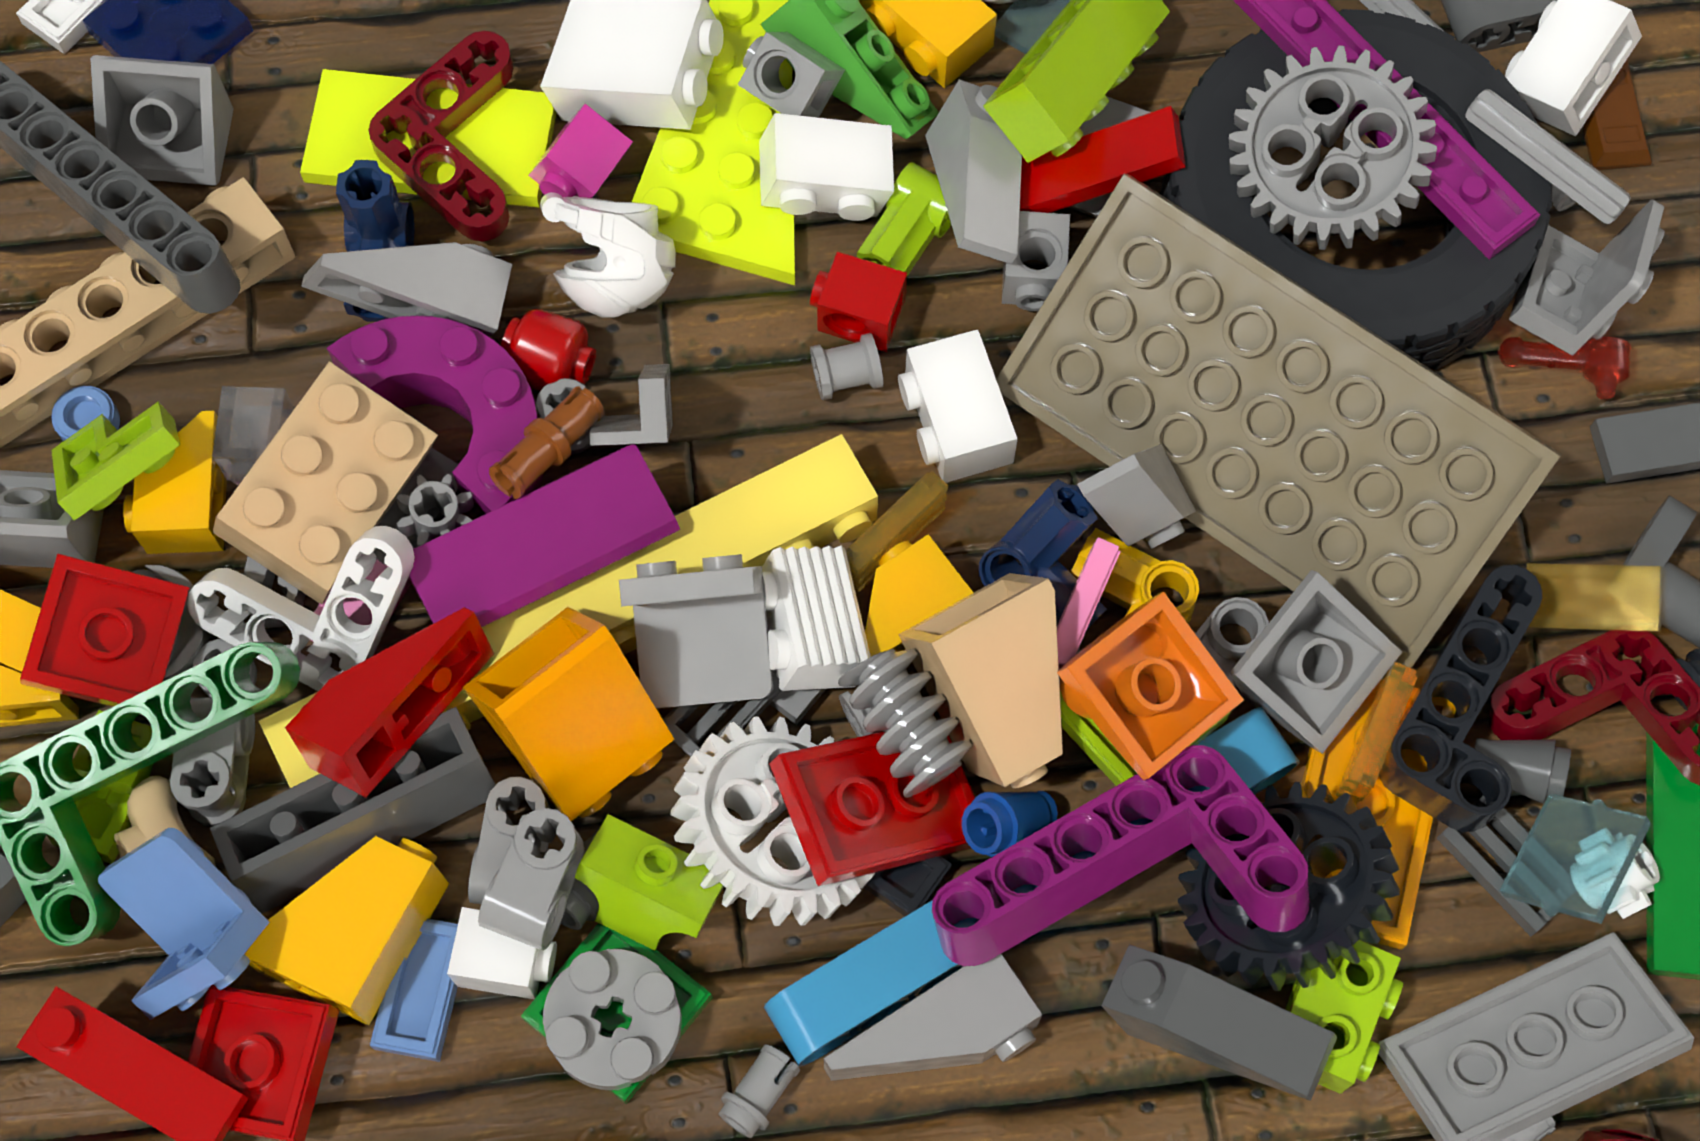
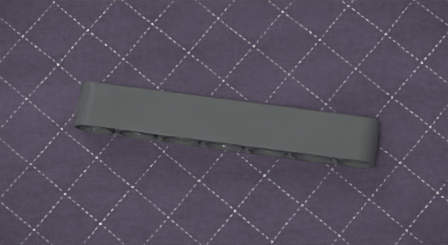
M0 61V148L191 309L199 313L211 314L222 311L230 306L238 297L241 289L240 279L216 237Z

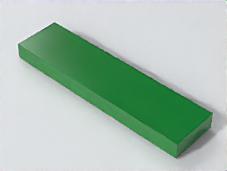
M1697 724L1692 729V731L1695 734L1697 733L1699 724ZM1646 732V847L1652 854L1660 874L1659 881L1653 884L1654 891L1647 894L1652 904L1646 907L1647 974L1700 980V785L1692 783L1684 777ZM1700 744L1697 750L1698 756H1700Z

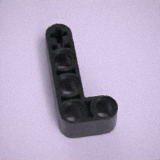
M1503 565L1494 569L1470 599L1383 749L1377 764L1378 776L1389 791L1450 828L1461 832H1475L1485 827L1509 802L1512 792L1511 780L1505 769L1496 761L1463 743L1541 604L1542 589L1536 576L1527 569L1517 565ZM1503 598L1510 604L1507 607V614L1499 623L1497 620L1489 617ZM1462 645H1471L1481 650L1487 659V665H1479L1468 659ZM1432 697L1448 699L1455 706L1458 718H1449L1441 715L1435 709ZM1411 749L1417 751L1424 757L1428 771L1418 772L1409 768L1401 757V750ZM1460 783H1469L1480 789L1485 797L1486 807H1477L1465 800L1460 790Z

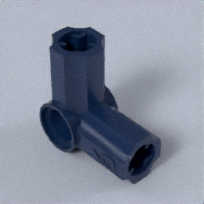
M355 160L352 167L338 174L336 195L344 212V239L347 252L414 246L415 219L412 203L399 200L392 176L383 172L379 168L377 161ZM346 302L343 304L347 314L360 317L364 321L377 322L389 319Z
M1059 479L1054 481L1005 536L983 554L979 562V574L984 586L1009 573L1049 578L1055 590L1056 626L1077 581L1058 560L1098 518L1094 513L1092 505L1083 496L1078 485H1069ZM1100 601L1097 604L1087 630L1107 610Z

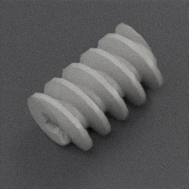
M916 648L895 652L894 649L880 652L845 672L838 680L839 686L842 687L859 685L849 698L853 709L861 710L873 707L863 720L865 730L871 733L887 730L876 744L879 754L901 753L890 766L892 776L894 778L915 776L904 789V797L916 795L953 773L961 766L960 760L973 746L970 739L949 743L947 736L959 723L956 716L936 720L933 716L946 700L943 693L928 697H922L920 694V690L932 677L931 673L925 671L908 674L906 668L919 654Z

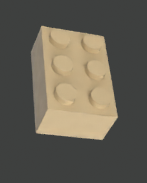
M329 361L218 513L213 533L322 605L331 592L348 550L367 530L378 526L396 500L397 495L401 493L429 453L438 435Z

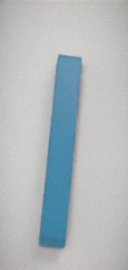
M1258 707L1210 734L1198 744L1213 748L1219 752L1254 795L1280 780L1299 764L1298 758L1262 707ZM1195 786L1189 788L1188 790L1192 792H1202L1210 788L1206 786ZM1142 818L1132 821L1131 824L1146 825L1153 820ZM1082 851L1072 857L1086 859L1094 856L1096 853ZM1033 884L1017 887L1014 892L1028 893L1035 890L1038 886ZM932 901L783 989L764 1005V1009L797 1065L804 1066L874 1026L964 966L952 962L944 954L932 914ZM966 918L960 920L954 926L967 928L976 924L979 919Z

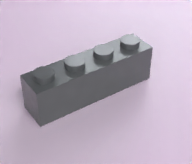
M454 707L437 717L367 797L322 774H318L211 827L210 830L231 882L235 887L242 890L249 897L252 905L263 914L302 894L375 836L398 846L402 838L411 840L485 803L490 791L496 784L458 709Z

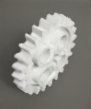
M753 717L744 731L735 722L729 723L720 737L713 733L709 735L699 751L695 750L684 766L686 772L683 773L674 787V791L681 797L671 809V816L685 821L674 835L675 841L692 843L695 846L684 861L685 865L698 866L704 864L709 872L700 884L703 889L712 887L719 882L726 887L722 899L723 906L728 907L738 897L747 900L746 915L750 920L757 915L762 907L769 908L774 926H780L791 910L800 926H804L817 912L824 919H828L841 904L848 906L860 893V888L862 889L875 872L818 887L790 817L785 818L779 823L765 840L751 852L745 853L741 851L740 846L756 836L766 822H772L787 809L775 777L771 774L772 770L769 763L782 753L834 742V738L831 736L824 739L819 745L810 742L811 729L808 724H804L796 736L790 735L786 721L782 717L777 719L769 732H767L759 717ZM726 807L736 811L743 820L732 816ZM772 856L778 857L785 862L789 870L779 866Z

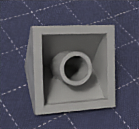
M98 55L90 58L95 136L99 142L146 180L217 185L220 182L234 109L214 64Z
M0 470V565L53 568L57 554L95 563L104 509L99 511L90 509L74 521L57 503L54 473Z
M1311 570L1234 666L1230 674L1243 699L1256 708L1262 707L1271 719L1314 750L1323 754L1398 659L1402 651L1318 572Z

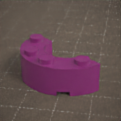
M401 316L365 325L341 337L327 347L334 365L397 408L430 404L449 408L469 421L473 427L469 449L452 473L460 494L471 492L474 501V507L471 510L478 517L516 500L513 495L507 496L494 484L489 474V468L494 463L499 462L525 437L524 428L532 420L539 418L531 388L524 373L515 360L497 342L479 330L450 319L433 316ZM540 475L525 490L521 497L541 488L544 475Z

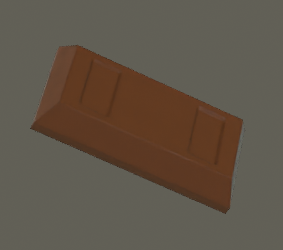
M1628 60L1625 61L1582 126L1590 163L1597 170L1650 166L1652 164Z

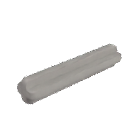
M1485 89L1470 104L1465 115L1468 121L1603 223L1611 224L1629 204L1631 197L1628 192L1492 90Z

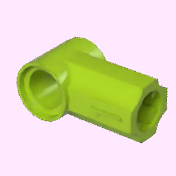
M910 162L894 183V193L887 201V209L857 251V258L907 272V276L933 237L941 238L951 227V221L937 175L914 162Z

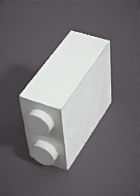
M570 0L540 87L562 121H569L584 104H587L610 124L691 130L697 108L703 105L707 96V77L713 58L719 55L723 46L722 24L716 19L707 0Z

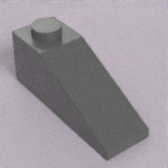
M1130 944L1101 1005L1129 1036L1311 1101L1337 1039L1334 1032L1198 968Z

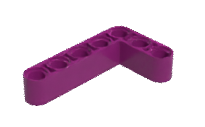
M1191 745L1186 747L1149 779L1142 780L1136 774L946 883L937 891L932 901V914L944 954L952 962L961 966H977L988 962L1192 843L1254 923L1260 928L1271 932H1286L1301 924L1309 911L1308 864L1303 854L1227 760L1213 748L1204 745ZM1195 786H1206L1210 788L1202 792H1192L1188 790L1189 788ZM1142 818L1153 820L1146 825L1131 824L1132 821ZM1232 834H1244L1250 836L1248 839L1242 841H1230L1228 839H1225L1227 836H1230ZM1082 851L1096 853L1094 856L1086 859L1072 857ZM1273 883H1282L1291 887L1283 892H1271L1264 889L1265 886ZM1033 884L1038 886L1035 890L1028 893L1014 892L1017 887ZM966 918L979 919L976 924L967 928L954 926L960 920Z

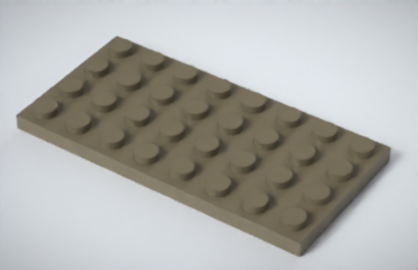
M1123 174L996 378L1001 394L1109 467L1135 453L1161 444L1196 512L1184 518L1292 591L1296 590L1311 570L1318 572L1402 651L1396 661L1409 670L1562 455L1129 174Z

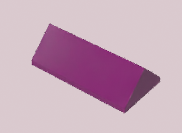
M630 444L413 549L415 558L409 578L433 624L465 607L474 611L481 627L681 529L636 444Z

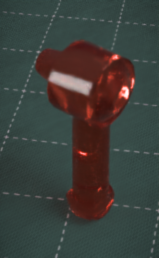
M1520 337L1506 338L1498 349L1499 359L1507 367L1515 368L1518 365L1583 371V377L1595 386L1596 396L1600 399L1613 398L1617 385L1630 377L1631 345L1628 341L1621 338L1601 337L1598 340L1595 338L1591 339L1573 356L1551 343L1523 341Z

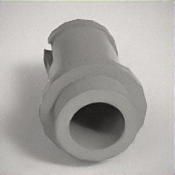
M767 1044L762 1047L760 1055L734 1092H725L721 1097L725 1105L718 1113L719 1116L736 1131L749 1138H752L758 1129H767L769 1121L766 1116L793 1077H796L800 1072V1068L795 1062L787 1064L790 1059L787 1055Z

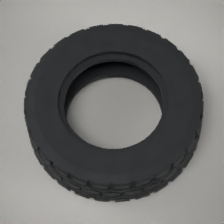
M1353 9L1337 11L1386 61L1391 60L1394 62V69L1403 78L1411 76L1414 79L1413 88L1422 97L1427 98L1428 103L1540 216L1532 228L1490 260L1446 217L1445 239L1427 254L1414 261L1391 268L1375 270L1353 269L1334 265L1306 253L1286 238L1281 231L1272 234L1270 232V217L1267 213L1253 218L1250 204L1257 194L1239 198L1237 182L1245 175L1230 173L1229 159L1240 153L1229 149V134L1243 131L1234 125V112L1236 109L1252 110L1246 102V90L1248 87H1252L1264 92L1267 91L1264 84V71L1267 68L1276 72L1282 78L1287 75L1286 53L1260 28L1259 33L1256 35L1251 33L1227 49L1225 57H1218L1199 78L1198 85L1192 88L1179 116L1186 167L1164 174L1160 195L1429 369L1437 370L1461 357L1466 350L1465 347L1472 349L1493 329L1496 324L1495 321L1501 319L1534 263L1538 250L1543 244L1551 217L1547 212L1552 207V183L1468 121L1465 115L1473 100L1485 89H1490L1537 124L1527 103L1521 101L1518 96L1519 92L1499 69L1495 70L1490 65L1488 59L1468 44H1462L1455 40V36L1429 24L1425 26L1415 22V19L1387 12L1381 14L1374 13V10ZM1319 98L1313 100L1308 105V108L1320 115H1328L1339 109L1329 98ZM1349 117L1345 125V128H1347L1352 121Z

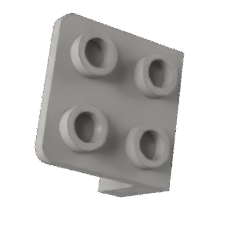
M1653 199L1650 200L1600 253L1548 225L1543 244L1538 250V255L1518 288L1509 320L1572 356L1591 337L1596 340L1600 339L1612 325L1617 311L1626 302L1631 304L1637 303L1652 282L1654 272L1648 268L1651 257L1658 249L1664 237L1665 231L1659 227L1664 206Z
M742 554L702 558L703 572L677 574L676 561L636 565L637 578L619 580L621 607L633 605L640 683L656 708L761 699L771 693L773 689V676L769 661L768 625L762 566L743 568Z

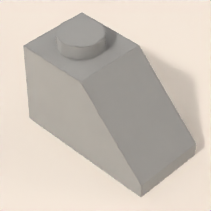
M1161 444L1135 453L1077 484L1087 501L1127 546L1146 538L1152 549L1185 532L1180 520L1196 512Z

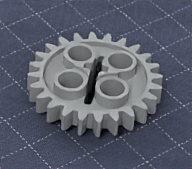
M1338 46L1333 62H1324L1317 47L1311 49L1310 65L1302 67L1292 55L1287 56V75L1283 78L1267 68L1264 71L1266 92L1248 87L1246 90V102L1252 110H1235L1234 125L1243 131L1229 134V149L1240 153L1229 159L1230 173L1245 175L1237 182L1239 198L1257 194L1250 204L1253 218L1262 216L1269 211L1272 212L1270 219V232L1272 234H1276L1287 224L1293 226V244L1299 245L1308 231L1317 233V243L1320 250H1325L1330 235L1336 233L1340 234L1346 248H1352L1354 230L1362 228L1364 233L1374 241L1378 239V220L1380 218L1394 227L1400 225L1402 214L1397 205L1398 203L1414 209L1418 206L1420 194L1412 185L1429 186L1432 171L1422 164L1435 161L1437 146L1424 141L1434 136L1436 123L1435 120L1419 119L1427 111L1428 100L1426 97L1407 100L1413 89L1414 79L1411 76L1403 78L1396 83L1391 81L1394 62L1389 60L1377 71L1370 69V51L1364 50L1354 64L1347 62L1344 46ZM1329 98L1335 100L1340 105V108L1331 114L1320 115L1314 113L1308 108V105L1313 100ZM1358 104H1364L1367 109L1363 110L1345 129L1343 150L1336 147L1332 148L1319 166L1315 179L1306 191H1298L1297 185L1306 180L1319 165L1321 145L1328 148L1334 145L1345 128L1348 116ZM1380 130L1387 133L1393 141L1388 146L1372 148L1365 145L1360 137L1369 131ZM1283 147H1293L1304 155L1301 160L1292 165H1282L1271 158V155L1277 149ZM1334 180H1345L1350 182L1356 188V191L1347 198L1336 199L1327 195L1323 187Z

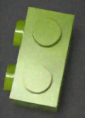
M1361 940L1354 944L1360 958L1358 964H1354L1339 956L1333 960L1336 968V977L1333 979L1327 977L1320 967L1311 969L1309 987L1302 988L1296 978L1285 1006V1010L1334 1032L1336 1035V1042L1318 1084L1339 1094L1351 1087L1356 1079L1362 1082H1366L1380 1049V1044L1371 1041L1379 1016L1387 1020L1390 1018L1403 987V982L1394 978L1401 958Z

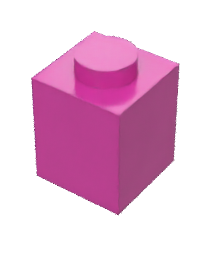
M584 104L564 126L528 176L539 184L540 190L544 195L554 192L562 197L592 198L633 141L587 104Z

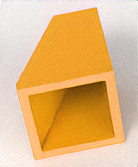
M566 607L463 687L532 781L541 788L544 797L552 808L565 814L570 821H573L578 816L581 818L590 816L601 809L611 798L610 790L629 775L638 776L650 770L662 758L663 752L661 750L675 740L606 626L570 607Z

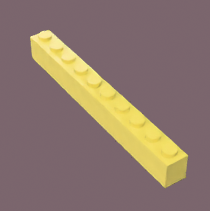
M843 435L834 437L676 515L675 518L681 530L483 626L482 629L495 654L471 680L566 607H570L604 624L622 653L627 654L637 648L633 605L621 607L619 580L637 578V564L676 561L677 574L703 572L702 558L742 554L743 568L763 566L772 550L782 547L784 550L790 547L799 549L804 546L811 549L815 546L821 548L837 539L840 543L850 542L865 534L872 527V522L877 520L878 495ZM464 688L442 712L444 713L456 707L468 730L471 727V722L484 716ZM316 693L259 720L290 788L320 774L309 768L285 729L287 724Z

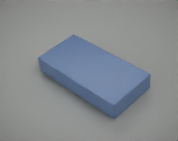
M433 919L424 921L420 928L422 932L407 960L403 959L380 1004L370 1042L371 1048L440 1062L458 988L447 974L458 924Z

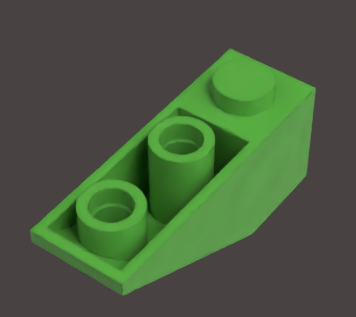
M789 0L760 24L766 32H789L845 69L832 95L879 124L891 126L892 132L902 138L908 139L938 115L939 112L930 101L926 89L914 79L894 51L889 38L878 29L859 3V0ZM786 58L787 62L790 64V66H791V67L793 68V70L795 71L794 66H793V64L791 63V61Z

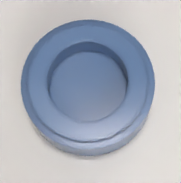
M79 386L66 391L56 401L52 410L53 427L63 441L101 414L117 430L120 425V415L111 398L103 390L93 386Z

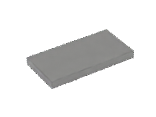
M1613 932L1380 1041L1378 1054L1435 1141H1501L1691 1050L1694 1037Z

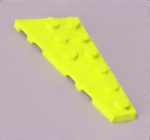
M710 0L709 5L716 19L721 22L723 27V46L719 55L713 58L707 77L706 99L703 105L697 108L691 130L660 128L632 202L658 206V231L673 239L675 252L795 286L794 215L787 214L780 208L761 206L759 140L774 113L780 112L738 85L746 70L742 63L747 50L758 37H764L766 33L760 24L789 0ZM785 59L779 68V79L781 84L788 90L792 86V67Z

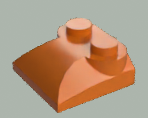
M1165 592L1152 597L1118 621L1072 657L1057 672L1060 676V691L1067 706L1079 716L1092 719L1142 780L1149 779L1244 701Z

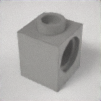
M766 32L764 37H758L747 50L742 63L746 70L738 85L781 114L819 118L845 69L789 32ZM786 58L791 61L795 69V80L788 90L781 84L779 79V68Z
M1019 211L1018 255L1012 264L1004 262L1001 304H1014L1023 310L1039 311L1068 264L1070 214ZM1038 260L1048 267L1034 270L1026 267L1023 262Z

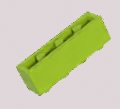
M1070 0L983 105L984 109L1027 163L1049 151L1055 157L1065 153L1082 138L1084 133L1079 127L1096 116L1109 103V99L1105 95L1108 90L1118 86L1134 71V67L1130 62L1147 51L1158 40L1159 36L1155 30L1169 14L1170 10L1162 0Z

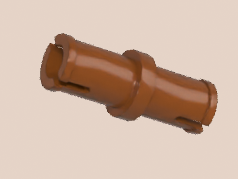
M576 386L544 419L535 418L524 428L525 437L499 462L494 463L489 468V474L494 484L507 496L513 495L514 499L520 498L525 493V490L551 465L559 466L570 457V447L594 423L604 417L605 411L600 400L587 388L582 390L580 386Z

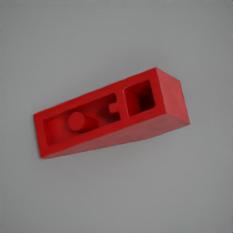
M464 607L329 679L287 724L285 729L310 769L367 797L495 653L474 611Z
M57 986L16 1046L18 1049L176 1141H222L249 1099L242 1093Z

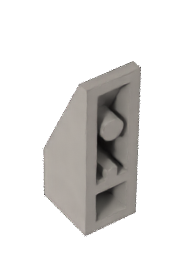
M959 79L925 137L958 248L1012 264L1018 255L1022 155L983 107L997 87L992 85L980 87Z
M456 242L323 254L307 271L301 286L388 318L401 316L445 318L466 324L490 337L498 330L512 264L495 258L490 250L475 244L461 245Z
M1002 954L983 964L964 966L824 1058V1070L832 1081L981 1064L995 1054L998 1055L1002 1062H1005L1035 1042L1036 1038L1031 1030L1038 1026L1042 1013Z

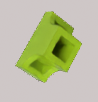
M609 814L581 859L574 877L584 883L595 894L599 902L596 922L654 951L663 935L668 933H682L697 938L724 887L719 882L712 887L703 889L700 884L709 872L704 864L686 866L684 861L688 857V853Z

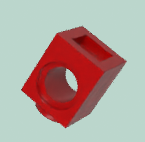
M837 251L829 273L820 270L812 288L810 306L817 307V331L855 343L860 342L861 335L871 333L877 350L887 352L906 301L907 272Z

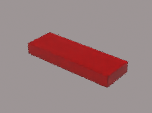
M1168 106L1084 135L1073 147L1059 156L1055 157L1049 151L1029 163L1022 157L1020 211L1050 213L1113 192L1123 174H1129L1143 182L1185 168L1186 164L1178 115L1172 106Z

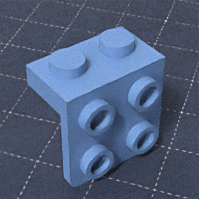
M175 828L163 830L109 865L98 877L100 886L169 955L131 1000L150 1020L175 1005L181 1011L188 1009L213 984L218 990H222L231 984L250 963V959L245 955V952L270 923L252 905L249 897L242 890L235 887L204 856L199 845Z

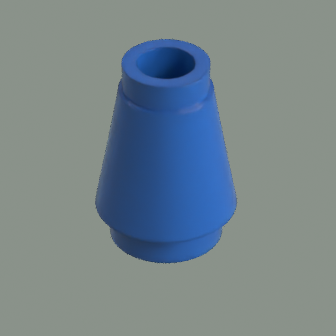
M1044 791L984 792L976 796L963 813V835L968 845L975 852L993 857L1056 821L1058 815L1057 806L1054 799Z

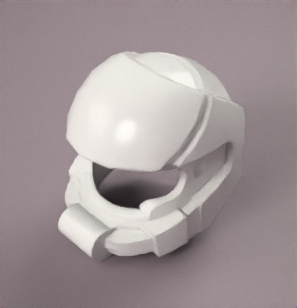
M554 192L547 193L542 197L540 207L547 220L551 222L563 221L568 227L581 233L586 243L600 248L597 257L569 262L564 265V269L553 273L564 293L580 308L602 318H614L622 314L636 312L637 308L643 309L666 291L674 275L671 269L675 267L676 252L673 239L658 231V206L647 203L614 202L577 196L562 197Z

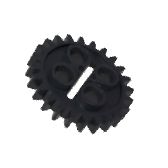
M1294 782L1288 798H1280L1274 786L1269 785L1265 793V802L1261 804L1303 854L1308 864L1309 911L1305 920L1296 928L1286 932H1271L1260 928L1250 919L1237 900H1233V895L1197 849H1189L1186 852V856L1195 870L1179 874L1178 879L1187 894L1178 898V904L1187 916V919L1183 922L1184 926L1196 942L1203 956L1208 962L1215 960L1226 977H1230L1238 971L1247 986L1253 987L1263 973H1265L1274 991H1280L1287 974L1294 973L1302 988H1308L1311 979V969L1320 967L1327 977L1333 979L1336 977L1334 959L1342 956L1354 964L1360 962L1359 955L1354 947L1358 940L1378 944L1380 938L1371 922L1372 920L1392 921L1394 915L1385 899L1400 894V889L1392 875L1399 870V865L1390 849L1392 845L1383 827L1377 825L1368 807L1358 810L1350 794L1344 793L1334 801L1327 785L1321 784L1311 798H1308L1301 783ZM1232 834L1230 836H1227L1225 839H1228L1230 841H1242L1248 839L1250 836L1244 834ZM1338 869H1343L1337 875L1330 878H1325L1331 872ZM1273 883L1264 887L1265 890L1271 892H1283L1291 888L1282 883Z

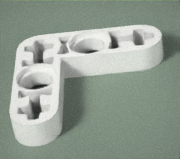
M375 526L367 530L348 550L320 616L249 577L228 568H218L209 572L193 586L188 593L187 605L189 613L195 623L201 628L233 646L247 642H274L266 633L265 619L276 618L281 620L289 627L292 633V644L284 646L291 649L298 658L300 666L299 681L319 691L329 679L374 655L413 568L414 551L407 537L397 529L388 526ZM378 548L386 553L384 563L388 567L373 582L365 578L374 567L376 555L373 551ZM216 591L226 596L224 605L228 608L227 611L217 606L219 597L215 594ZM354 597L367 604L372 613V624L360 625L350 620L344 612V599ZM250 607L254 608L256 610V613L249 619L247 623H244V620L250 614V612L246 610ZM311 639L314 643L307 650L310 652L308 656H305L300 651ZM331 652L341 658L339 667L342 670L340 672L330 667L332 658L329 654ZM260 654L256 657L272 666L266 656Z

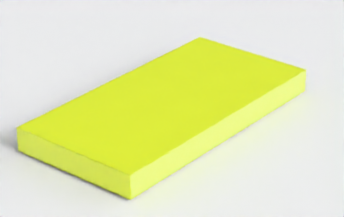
M323 69L300 170L304 183L337 186L338 174L352 167L355 160L377 161L379 168L383 172L392 176L397 193L418 195L379 160L374 152L368 130L370 121L375 114L416 79ZM447 88L437 89L427 97L426 104L433 109H447L456 102L458 94ZM502 88L445 138L499 185L505 194L507 204L540 207L542 191L539 184L528 175L551 145L557 112L544 92ZM393 130L387 134L389 141L396 138L409 148L411 157L415 154L416 150L412 147L407 132L400 135ZM446 162L433 163L424 171L422 178L430 184H443L453 177L456 169ZM466 188L461 196L466 200H471Z

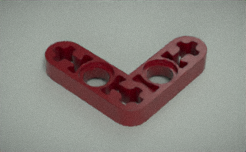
M491 31L474 32L465 37L380 109L371 119L368 129L374 152L379 160L462 235L470 240L480 242L493 240L507 228L510 216L505 194L499 185L445 137L505 87L512 78L514 67L509 44L502 36ZM481 56L488 61L495 56L496 64L490 67L485 63H481L476 67L475 59ZM469 78L472 84L471 87H467L465 83ZM447 88L458 94L456 102L447 109H433L426 104L427 97L437 89ZM393 130L400 135L407 132L411 145L416 150L415 154L411 157L409 148L396 138L389 141L387 134ZM446 162L455 167L456 170L453 177L443 184H430L422 178L424 171L433 163ZM466 188L469 198L479 207L484 208L490 204L492 214L487 217L481 213L471 216L468 203L461 196Z
M1637 626L1614 628L1504 682L1495 689L1491 697L1489 725L1493 733L1500 740H1541L1621 700L1680 773L1690 782L1700 785V756L1697 755L1700 744V688L1661 642L1646 629ZM1623 652L1629 659L1619 661L1617 659L1618 653ZM1638 655L1642 657L1640 668L1630 658ZM1566 675H1579L1591 683L1593 690L1582 696H1572L1563 692L1556 682ZM1643 676L1646 679V681L1640 686L1641 678ZM1540 691H1542L1545 699L1539 701ZM1670 694L1680 698L1688 710L1681 715L1667 716L1654 709L1650 700L1658 695ZM1514 705L1520 712L1532 708L1531 718L1525 719L1520 713L1509 716L1507 714L1508 707ZM1697 724H1699L1697 733L1695 734L1692 731V729Z

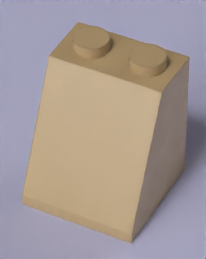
M1009 573L898 634L906 650L916 648L919 654L912 661L917 672L929 671L932 677L925 684L929 696L943 693L946 698L937 709L941 719L956 716L959 720L957 726L949 734L953 743L971 740L973 746L962 758L969 772L1004 787L1010 784L1012 788H1020L1044 776L1048 771L1045 764L1063 754L1059 675L1057 674L1059 667L1055 590L1049 578Z

